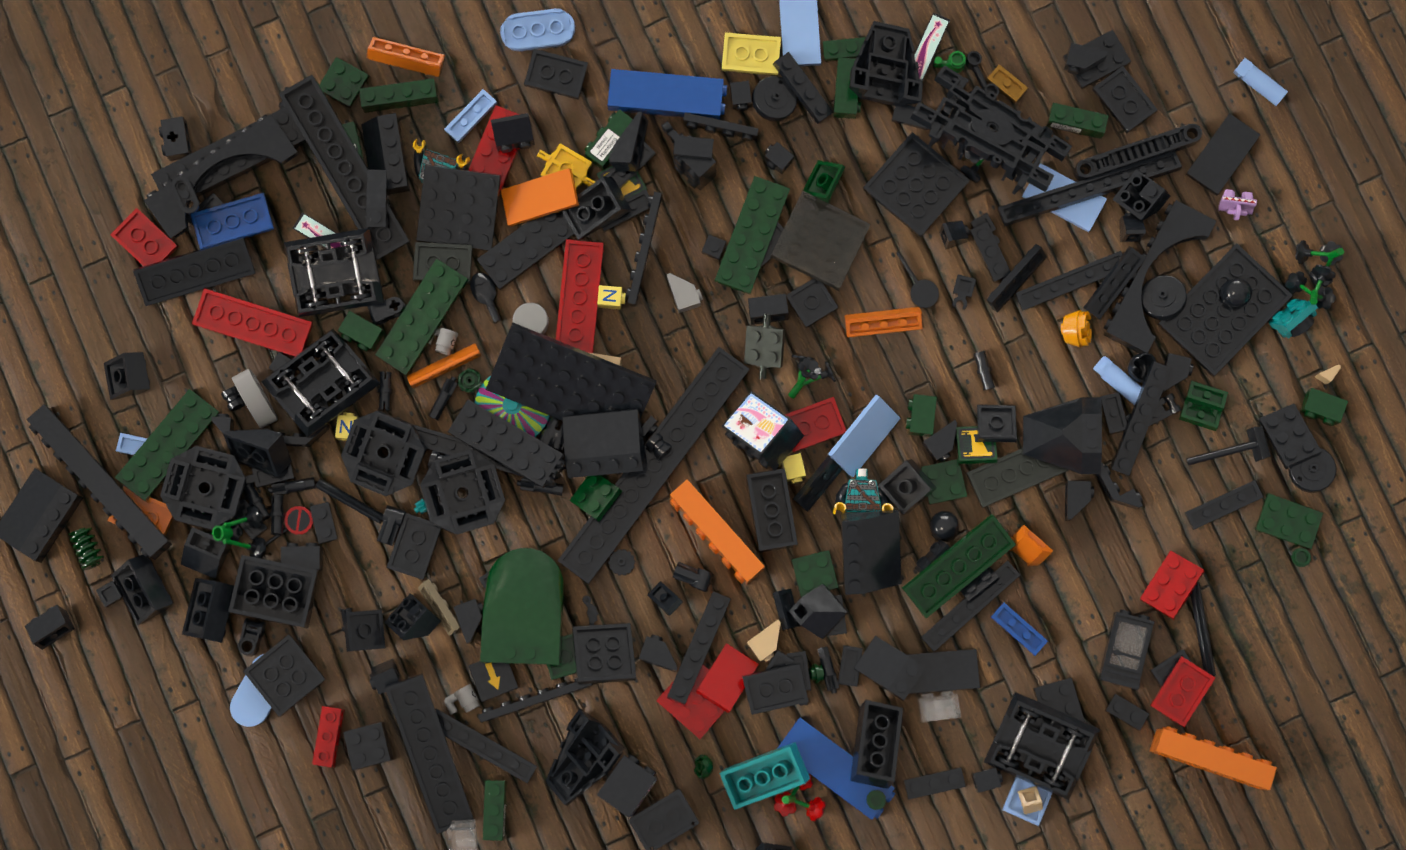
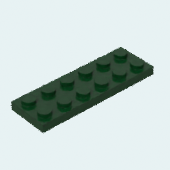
M754 176L715 282L751 294L790 188Z
M436 259L375 355L408 376L469 279Z
M189 389L117 474L115 479L147 502L165 480L171 458L191 449L213 423L212 417H217L220 412Z
M991 514L904 585L902 589L920 613L927 619L1016 544L996 517Z

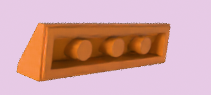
M376 37L372 38L367 49V58L369 60L439 77L445 59L443 54Z
M920 307L844 315L847 337L923 329Z
M472 344L407 376L408 382L412 388H416L481 357V353L477 345Z

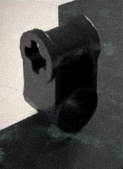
M391 297L384 300L385 303L367 306L372 323L380 325L399 317L406 307L405 303L398 297ZM397 303L399 306L398 310L395 311L393 308H395V304Z
M250 618L245 619L238 643V649L242 654L249 657L257 654L265 632L266 622L259 623L251 621ZM252 642V650L245 652V644Z

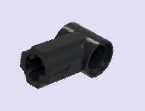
M387 505L382 518L383 524L377 538L378 542L390 546L394 545L405 513H407L405 510Z
M678 562L673 574V578L688 583L691 587L703 592L708 591L714 576L711 572L700 568L696 569L681 562Z

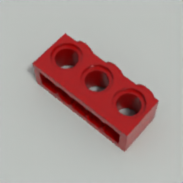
M322 706L312 765L335 768L345 709Z

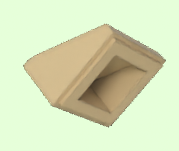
M1336 365L1317 374L1315 378L1324 384H1329L1341 369V366Z
M1037 786L1018 791L1024 814L1043 809V803Z

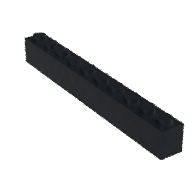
M43 404L26 419L31 424L29 426L31 431L35 435L39 433L43 437L41 442L48 449L52 447L55 451L53 455L60 462L64 461L67 464L65 467L72 476L76 474L80 478L78 483L84 489L89 488L92 492L90 496L97 503L101 502L104 505L103 511L109 517L113 515L117 520L115 524L122 531L125 529L129 533L127 537L133 544L138 543L142 547L140 552L146 558L151 557L156 560L172 545L166 536L49 407Z

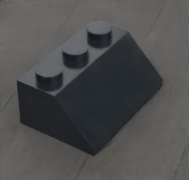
M144 555L127 560L111 575L124 597L123 600L137 626L159 615L174 604L162 583L161 577L155 570L153 562Z
M195 578L182 635L222 643L226 633L227 620L230 616L228 611L234 585Z

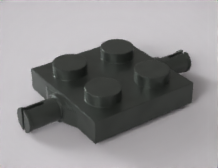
M767 313L763 314V325H748L746 329L744 364L760 367L759 379H767V368L783 367L785 329L771 326V314Z

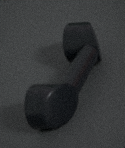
M977 51L969 52L966 56V66L973 71L986 94L994 92L998 96L999 88L995 84L987 83L978 66L982 61L981 54Z

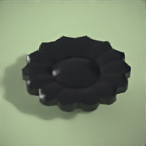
M618 549L617 552H613L609 557L610 561L608 563L614 574L617 573L619 576H625L634 569L635 560L630 551Z

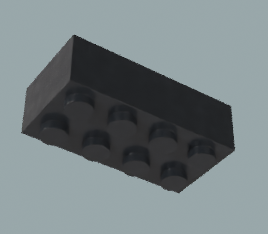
M785 468L747 474L746 479L759 553L797 547L798 543Z
M865 700L859 707L850 781L889 789L895 782L903 714L902 707Z

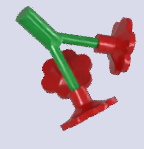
M810 774V779L805 784L795 787L791 794L783 792L782 795L778 794L775 796L774 810L780 812L781 816L785 817L789 813L793 814L796 812V804L806 807V814L810 817L811 821H816L823 816L826 804L822 801V798L816 797L814 800L805 803L795 797L798 789L803 791L813 786Z

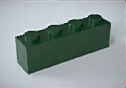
M434 78L359 89L361 107L364 113L439 103L437 84Z

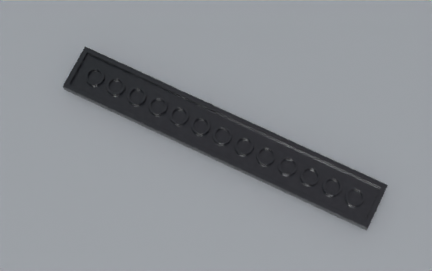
M717 348L650 437L651 439L654 435L660 433L663 436V440L668 442L672 448L658 460L654 456L653 450H649L645 446L647 459L645 469L643 471L622 474L615 486L622 490L620 495L599 522L593 517L589 518L558 559L559 563L589 584L749 372L750 369L722 348Z

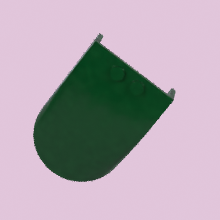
M519 548L502 555L491 567L487 577L484 598L481 663L561 666L564 581L558 565L547 554L532 548Z

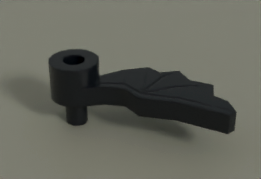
M585 595L582 597V602L588 608L587 615L591 626L597 621L598 612L596 611L597 608L591 604V598Z

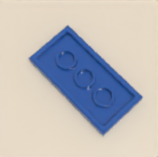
M264 193L190 214L200 249L243 236L247 238L275 230Z

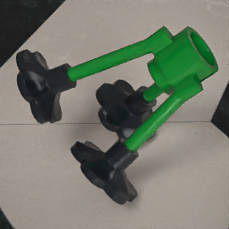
M248 506L247 512L242 519L229 520L223 525L215 526L212 530L214 540L223 541L224 544L247 548L250 557L262 559L263 554L266 552L264 538H254L252 543L249 544L239 542L240 536L243 534L240 523H249L251 528L261 527L263 516L257 506Z

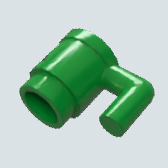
M955 51L950 54L948 60L936 57L933 65L936 68H943L945 65L956 73H960L965 67L966 57L961 51Z

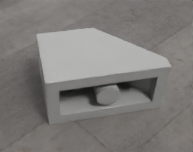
M671 273L667 274V280L679 313L701 306L700 301L703 298L700 289L696 290L694 284Z

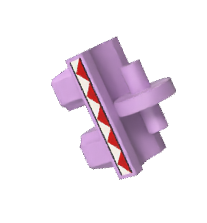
M1226 189L1218 205V210L1226 211L1227 214H1233V219L1238 221L1240 215L1247 216V214H1253L1257 200L1253 199L1251 192L1242 193L1240 198L1235 197L1233 190Z

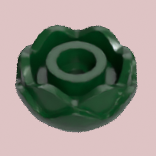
M466 369L458 376V385L465 392H474L481 386V375L474 369Z
M699 755L694 761L696 765L694 773L697 775V778L706 779L713 772V762L708 756Z

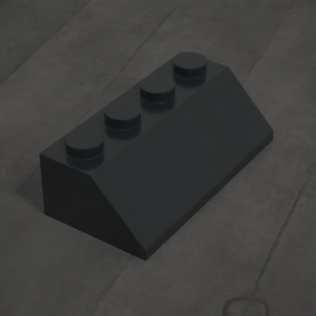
M397 114L376 116L361 124L368 169L387 170V195L410 191Z

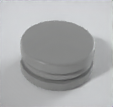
M525 303L519 306L513 315V323L543 335L548 329L549 319L543 307L536 303Z

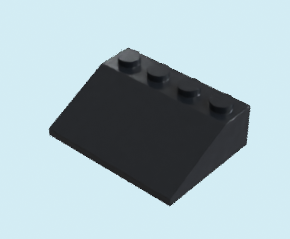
M638 409L563 416L564 453L568 478L637 472L645 469L647 459Z
M34 468L0 520V538L32 560L42 563L83 500V497Z
M899 510L840 514L845 595L865 594L902 584Z
M241 555L228 612L308 629L313 610L318 570Z

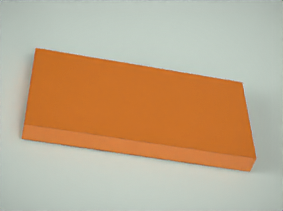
M570 168L501 190L507 224L510 227L579 205L573 173Z

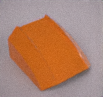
M1025 525L1020 527L1011 537L1016 545L1010 551L1015 552L1027 563V566L1040 565L1053 552L1048 545Z

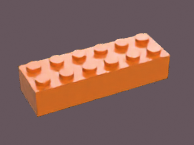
M688 479L670 494V504L677 512L681 510L684 513L682 515L683 519L689 526L693 524L697 528L696 533L702 540L707 539L709 542L708 547L715 555L719 553L723 557L721 562L728 569L732 568L735 571L734 576L741 584L745 582L748 585L765 569L761 561Z
M1168 726L1156 729L1149 752L1260 790L1271 789L1277 767L1271 766L1272 762L1265 759L1254 760L1253 755L1244 752L1233 753V748L1227 746L1216 747L1215 742L1206 739L1198 741L1196 740L1197 736L1189 733L1178 734L1177 729Z

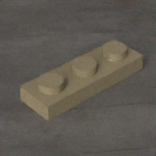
M430 579L424 581L418 587L419 591L434 614L441 620L440 623L449 636L453 635L460 628L457 617L452 615L448 603L439 595L437 586L431 583Z

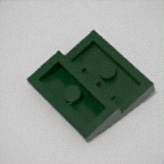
M1191 381L1179 420L1216 431L1225 407L1228 392Z

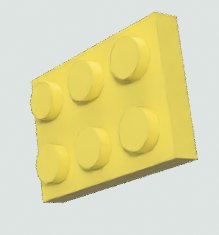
M725 33L722 71L778 76V71L773 63L779 59L781 37Z

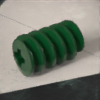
M81 528L68 534L72 536L70 542L75 543L73 549L78 550L76 556L81 557L79 563L84 564L81 568L83 571L99 566L101 564L100 561L104 558V556H97L101 549H94L98 542L91 541L95 537V535L88 534L93 530L92 528Z

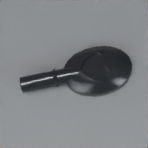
M476 273L470 282L471 292L479 303L487 306L493 322L497 323L501 319L493 303L496 298L495 284L487 274Z

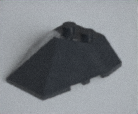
M873 21L850 72L849 88L860 99L893 106L921 103L923 83L922 79L919 78L917 70L919 67L914 58L913 52L915 50L910 30Z
M1081 397L1023 416V455L1079 474L1101 475V397Z
M579 709L569 722L566 729L568 730L564 742L561 741L559 746L562 749L558 759H554L545 781L566 806L607 774L624 750L622 744L604 724L582 709Z

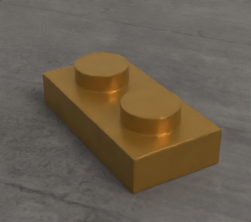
M1000 64L987 78L990 84H995L999 91L1015 104L1028 89L1027 86Z

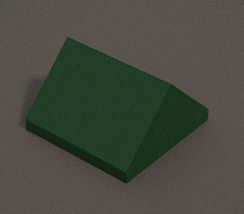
M818 160L802 194L828 206L843 177L845 166Z

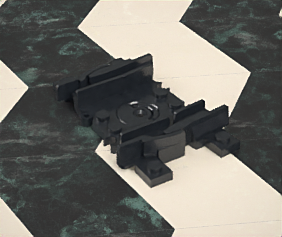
M944 65L934 81L949 90L947 93L948 97H943L936 111L919 102L910 119L930 129L929 137L932 139L927 147L930 148L938 141H941L943 143L942 148L944 149L948 140L952 141L955 146L958 142H961L965 145L964 151H971L985 160L991 161L990 165L993 168H998L1001 165L1006 170L1001 179L1002 181L1006 177L1012 181L1015 178L1017 184L1012 194L1015 195L1016 192L1021 190L1026 182L1046 192L1054 175L1038 167L1042 156L1047 152L1058 160L1063 161L1072 146L1056 135L1051 137L1053 130L1047 126L1041 127L1032 121L1030 116L1028 119L1021 118L1020 114L1022 111H1016L1004 102L995 100L997 95L994 92L986 94L985 90L977 85L972 91H965L964 89L969 79Z

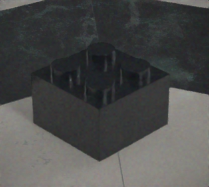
M912 459L904 461L878 485L903 515L910 513L936 489V486Z
M384 722L343 732L352 770H359L393 761Z

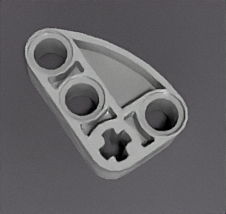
M250 369L232 377L244 403L261 429L278 420L257 377Z

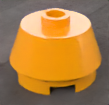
M1078 310L1064 316L1063 323L1061 324V334L1065 343L1080 348L1089 346L1088 343H1091L1092 329H1090L1088 321L1091 319L1089 311L1082 312V310Z

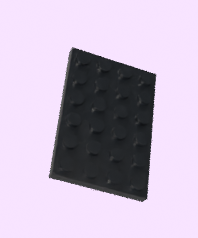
M1236 243L1187 293V303L1184 310L1172 319L1161 320L1157 325L1214 377L1293 295ZM1239 278L1250 284L1253 292L1251 300L1247 305L1233 307L1223 302L1220 291L1226 281Z

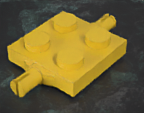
M561 143L551 155L542 150L537 154V157L546 161L545 168L540 174L541 177L570 168L572 169L576 190L582 183L591 186L596 182L587 177V172L593 163Z

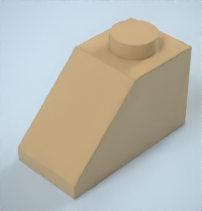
M779 620L747 642V645L760 662L763 660L768 662L774 656L781 623Z

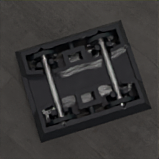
M370 228L284 242L298 317L385 303ZM340 242L342 247L331 248L330 243ZM325 244V250L314 251L318 250L316 245ZM359 292V294L350 296L352 300L341 301V296ZM336 297V302L328 303L329 298Z
M331 329L261 381L307 438L380 385V382L334 329ZM299 370L300 374L294 377L295 371Z
M1015 692L984 763L1069 800L1101 729ZM1043 715V716L1048 717V718H1050V719H1052V720L1043 718V717H1041V716ZM1056 721L1059 722V723H1061V724H1064L1065 727H1063V726L1057 724ZM1017 760L1022 761L1023 767L1028 768L1029 770L1020 767V764ZM1033 771L1041 774L1042 771H1044L1049 774H1043V776H1040L1038 774L1033 773Z

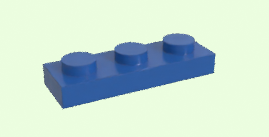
M1004 602L991 616L996 623L1034 656L1048 642Z

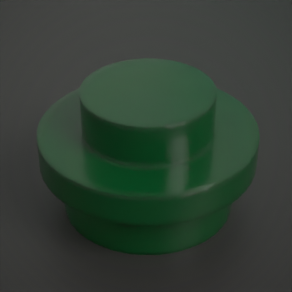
M1297 548L1292 552L1291 560L1297 567H1305L1311 561V554L1305 548Z
M812 664L811 669H809V678L815 684L824 680V671L821 665Z
M873 790L867 795L866 802L871 809L879 810L885 806L886 797L883 792Z

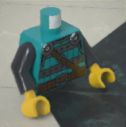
M417 139L413 142V148L415 149L414 167L421 183H423L426 164L465 170L464 165L470 162L469 157L466 158L465 162L462 161L463 153L456 159L427 149L423 151L422 149L426 145L425 140L422 141V146L417 145Z
M856 469V479L848 480L836 494L833 514H836L837 510H840L842 514L845 512L881 511V508L882 511L893 510V506L890 504L887 495L878 486L877 481L868 480V469Z

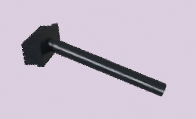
M1255 426L1246 430L1249 442L1186 458L1187 465L1205 462L1252 449L1255 462L1271 457L1266 443L1267 440L1264 436L1265 433L1262 429L1263 426Z

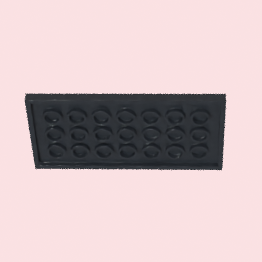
M512 322L485 390L562 421L563 416L638 409L641 419L657 380Z

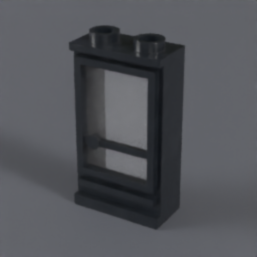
M1121 609L1113 614L1098 681H1106L1117 686L1139 690L1155 621H1151L1150 617L1145 615L1132 616L1130 611Z

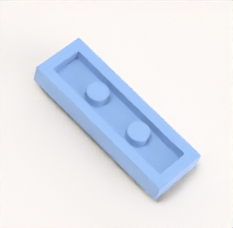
M482 89L444 129L445 132L459 143L497 104V101Z

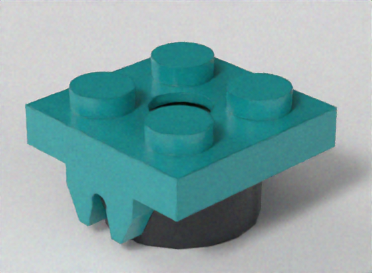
M1293 299L1287 303V307L1284 310L1275 313L1272 316L1273 319L1268 323L1272 329H1277L1284 338L1296 337L1306 332L1314 324L1312 317L1317 315L1316 309L1318 307L1316 304L1312 305L1310 301Z

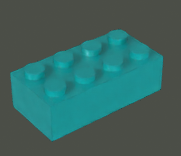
M796 742L725 768L719 773L734 810L805 784L810 779Z

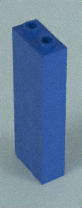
M611 69L607 106L610 111H618L620 109L623 112H643V114L684 117L685 113L720 120L721 115L725 114V104L722 103V97H726L727 85H724V79Z
M800 717L778 746L780 748L796 742L808 773L871 820L874 817L878 819L884 809H871L866 802L867 795L873 790H879L884 793L888 803L895 795L893 792L895 787L892 785L889 789L850 781L853 756Z

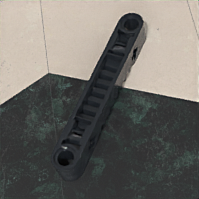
M1188 124L1083 159L1075 167L1074 176L1078 181L1168 152H1177L1192 147L1202 137V129L1197 124ZM1187 132H1193L1195 138H1189ZM1080 168H1087L1089 174L1081 173Z

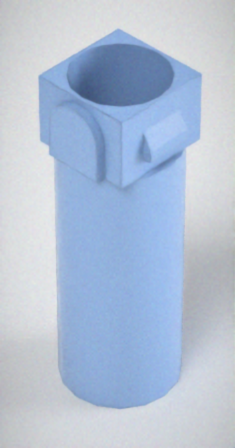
M1246 58L1243 59L1233 72L1238 78H1241L1275 106L1288 93L1287 90Z
M1103 356L1094 366L1093 370L1135 406L1142 386L1110 359Z

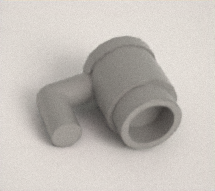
M445 328L437 329L434 334L438 336L435 351L450 355L458 333Z
M471 684L457 690L444 699V703L451 715L457 712L453 703L457 700L466 713L480 706L477 701L479 699Z

